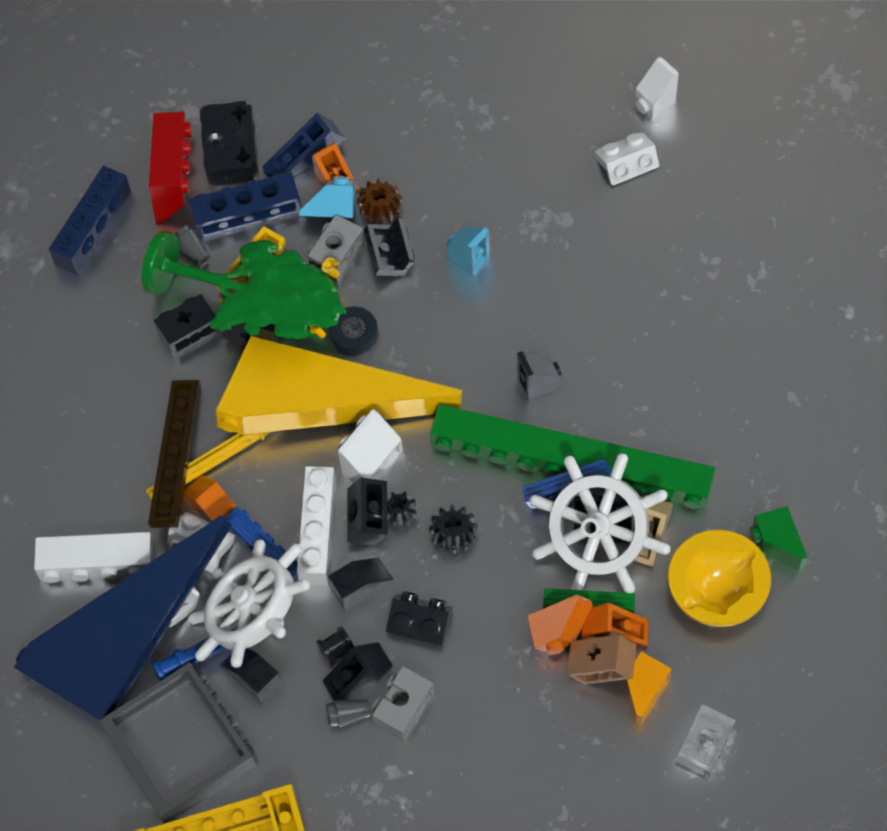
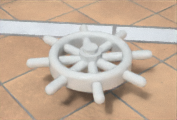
M620 453L617 456L610 476L594 475L583 477L575 458L567 456L564 459V464L573 483L568 485L558 495L555 502L538 495H532L529 499V503L532 506L550 512L549 530L552 540L535 548L532 551V556L535 559H541L557 551L566 563L577 569L571 590H583L588 574L604 575L615 572L624 592L633 593L635 586L626 566L639 556L643 548L662 555L669 554L671 550L668 544L648 537L649 517L647 509L665 501L668 494L665 490L661 489L641 498L629 484L622 481L621 479L628 462V457L624 453ZM589 488H606L599 509ZM616 493H618L629 505L610 513ZM579 494L588 514L568 507L576 495ZM634 515L635 532L615 525ZM564 518L581 524V527L565 534ZM611 535L631 543L621 556ZM589 537L583 555L580 556L570 545ZM600 541L610 561H593Z
M257 540L254 543L251 558L238 563L226 573L220 568H216L213 571V577L218 582L208 597L205 610L192 613L188 617V621L192 625L204 622L205 628L210 635L205 643L196 651V660L204 661L220 644L226 649L233 650L230 662L233 667L238 668L242 665L246 648L256 645L270 634L275 635L277 638H283L286 635V630L283 627V618L288 612L293 595L308 591L311 587L310 582L306 579L293 582L292 575L287 570V567L301 553L302 549L299 544L291 545L277 561L271 557L264 556L266 544L263 540ZM261 575H265V576L259 581V577H260ZM275 582L274 589L268 590L270 586ZM238 623L237 630L231 631Z

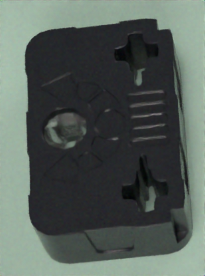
M237 101L202 107L200 110L201 138L204 154L203 162L208 182L211 185L217 186L256 180L259 177V162L255 121L251 104L247 105L246 101Z

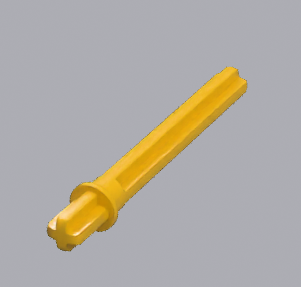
M271 432L245 435L238 433L188 464L185 485L260 439L264 441V437ZM154 485L147 488L146 490L147 495L151 501L153 496Z

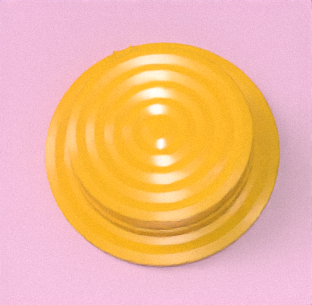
M709 530L690 537L679 546L669 565L668 583L674 601L690 618L709 626L727 627L747 621L763 607L771 587V572L763 552L751 540L727 530Z

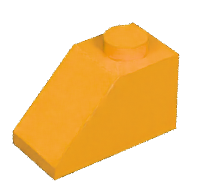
M642 651L635 659L633 679H625V688L633 718L638 726H641L669 682L672 672L671 668Z

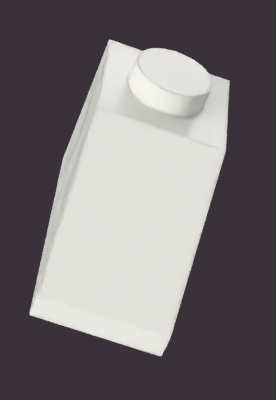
M661 56L653 63L635 92V105L642 114L646 113L652 120L676 102L678 72Z

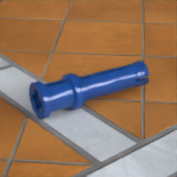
M208 638L183 651L176 649L172 655L159 662L152 661L151 665L158 680H163L189 662L192 666L200 662L196 660L195 653ZM219 644L207 658L225 648Z

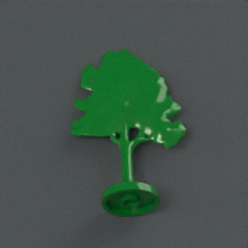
M166 230L159 231L152 238L144 256L141 282L144 291L149 294L159 295L164 293L171 284L175 274L210 283L220 288V292L226 298L221 302L215 318L210 321L212 329H219L220 331L231 330L233 325L246 323L244 330L251 336L259 334L260 327L275 324L274 334L277 337L301 339L311 336L307 331L308 326H319L321 328L334 326L338 323L339 316L347 312L337 294V287L334 286V282L323 270L318 269L313 264H305V261L300 258L296 250H287L281 254L272 255L279 247L270 240L263 239L242 246L239 250L241 253V265L231 273L226 274L213 273L178 263L180 254L178 238L174 233ZM241 275L249 277L247 283L231 281L232 278ZM227 289H233L234 293H230Z

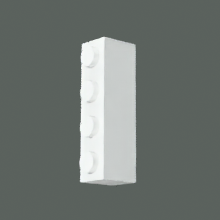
M305 467L299 541L302 550L298 555L297 575L299 581L306 579L310 582L311 586H329L328 575H330L337 484L334 467Z
M150 532L38 537L35 541L34 570L40 580L48 583H56L60 579L86 581L89 578L97 577L104 580H114L117 576H130L153 561L155 543Z

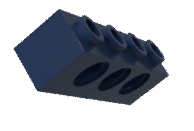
M104 165L102 166L49 247L51 257L56 266L74 274H79L131 193L125 174Z
M292 171L277 173L269 178L251 180L246 184L225 187L220 191L209 194L203 193L188 199L200 239L298 213L301 209L300 197Z

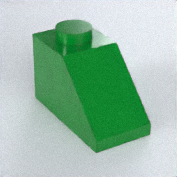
M788 506L755 515L753 525L750 527V533L755 544L759 543L761 551L798 570L804 569L808 557Z

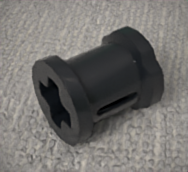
M339 626L337 632L323 641L321 639L316 641L321 653L329 663H332L334 661L333 658L340 653L354 648L353 642L342 626Z

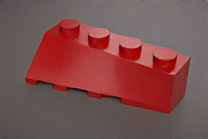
M185 111L153 113L149 192L156 225H162L184 205L185 193L190 191L189 178L186 175L190 174V160L187 156H191V142L188 138H192V124L186 121Z

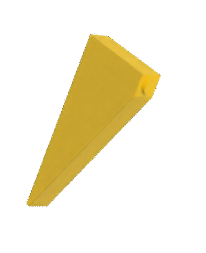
M251 336L216 409L217 428L245 435L357 423L362 416H367L372 409L377 411L384 420L436 414L439 404L461 409L463 390Z

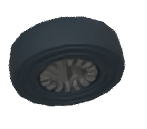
M356 306L344 308L347 311L346 314H341L338 323L329 327L331 341L338 350L345 354H362L371 349L376 343L379 333L377 320L365 308ZM349 328H358V335L355 333L349 334Z

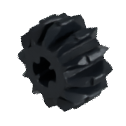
M451 504L449 507L450 511L440 507V516H432L431 523L433 525L429 527V534L433 535L432 543L434 545L441 544L442 552H445L450 547L455 555L457 547H461L466 551L468 543L475 542L476 536L474 533L478 531V525L473 523L475 521L473 513L466 514L464 506L455 511V506ZM451 527H456V531H450Z

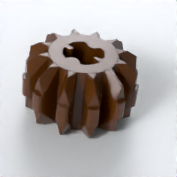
M379 178L375 184L367 181L366 188H360L357 199V206H359L362 217L367 216L370 223L378 219L380 224H382L383 219H388L392 222L393 215H399L400 206L403 203L399 188L392 186L390 180L381 183Z

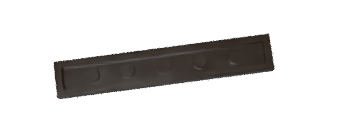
M172 380L148 520L150 528H178L201 388L199 380Z

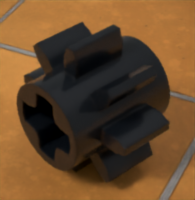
M406 491L396 495L394 492H391V498L387 501V520L391 519L393 528L403 524L405 527H408L410 518L414 519L417 517L416 511L413 509L416 507V500H409Z

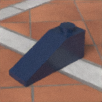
M316 113L262 168L269 177L277 173L291 171L293 177L313 166L312 155L333 142H336L337 146H339L346 138L332 120Z

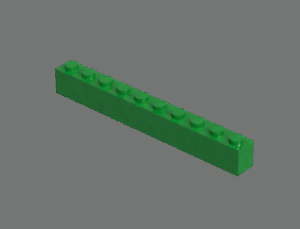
M440 404L438 405L430 432L431 446H435L440 451L449 452L452 450L461 452L469 458H487L496 464H513L522 470H539L549 476L567 472L564 464V459L567 456H573L578 467L605 459L611 466V469H613L617 456L620 453H624L628 457V462L621 479L622 481L629 484L640 496L650 495L661 489L665 490L668 494L665 501L682 503L690 509H706L715 467Z

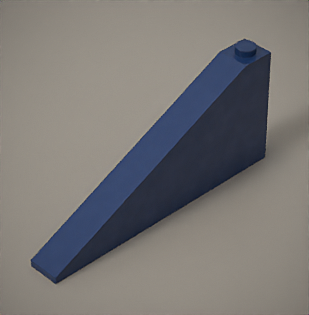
M221 515L29 642L28 646L21 649L16 657L17 663L14 668L98 720L118 709L169 628L172 619L179 612L232 527V524Z

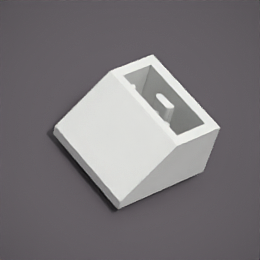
M372 409L367 416L364 415L359 419L355 427L356 430L350 437L346 436L338 446L342 475L353 482H356L361 477L380 480L403 452L402 439L380 414Z

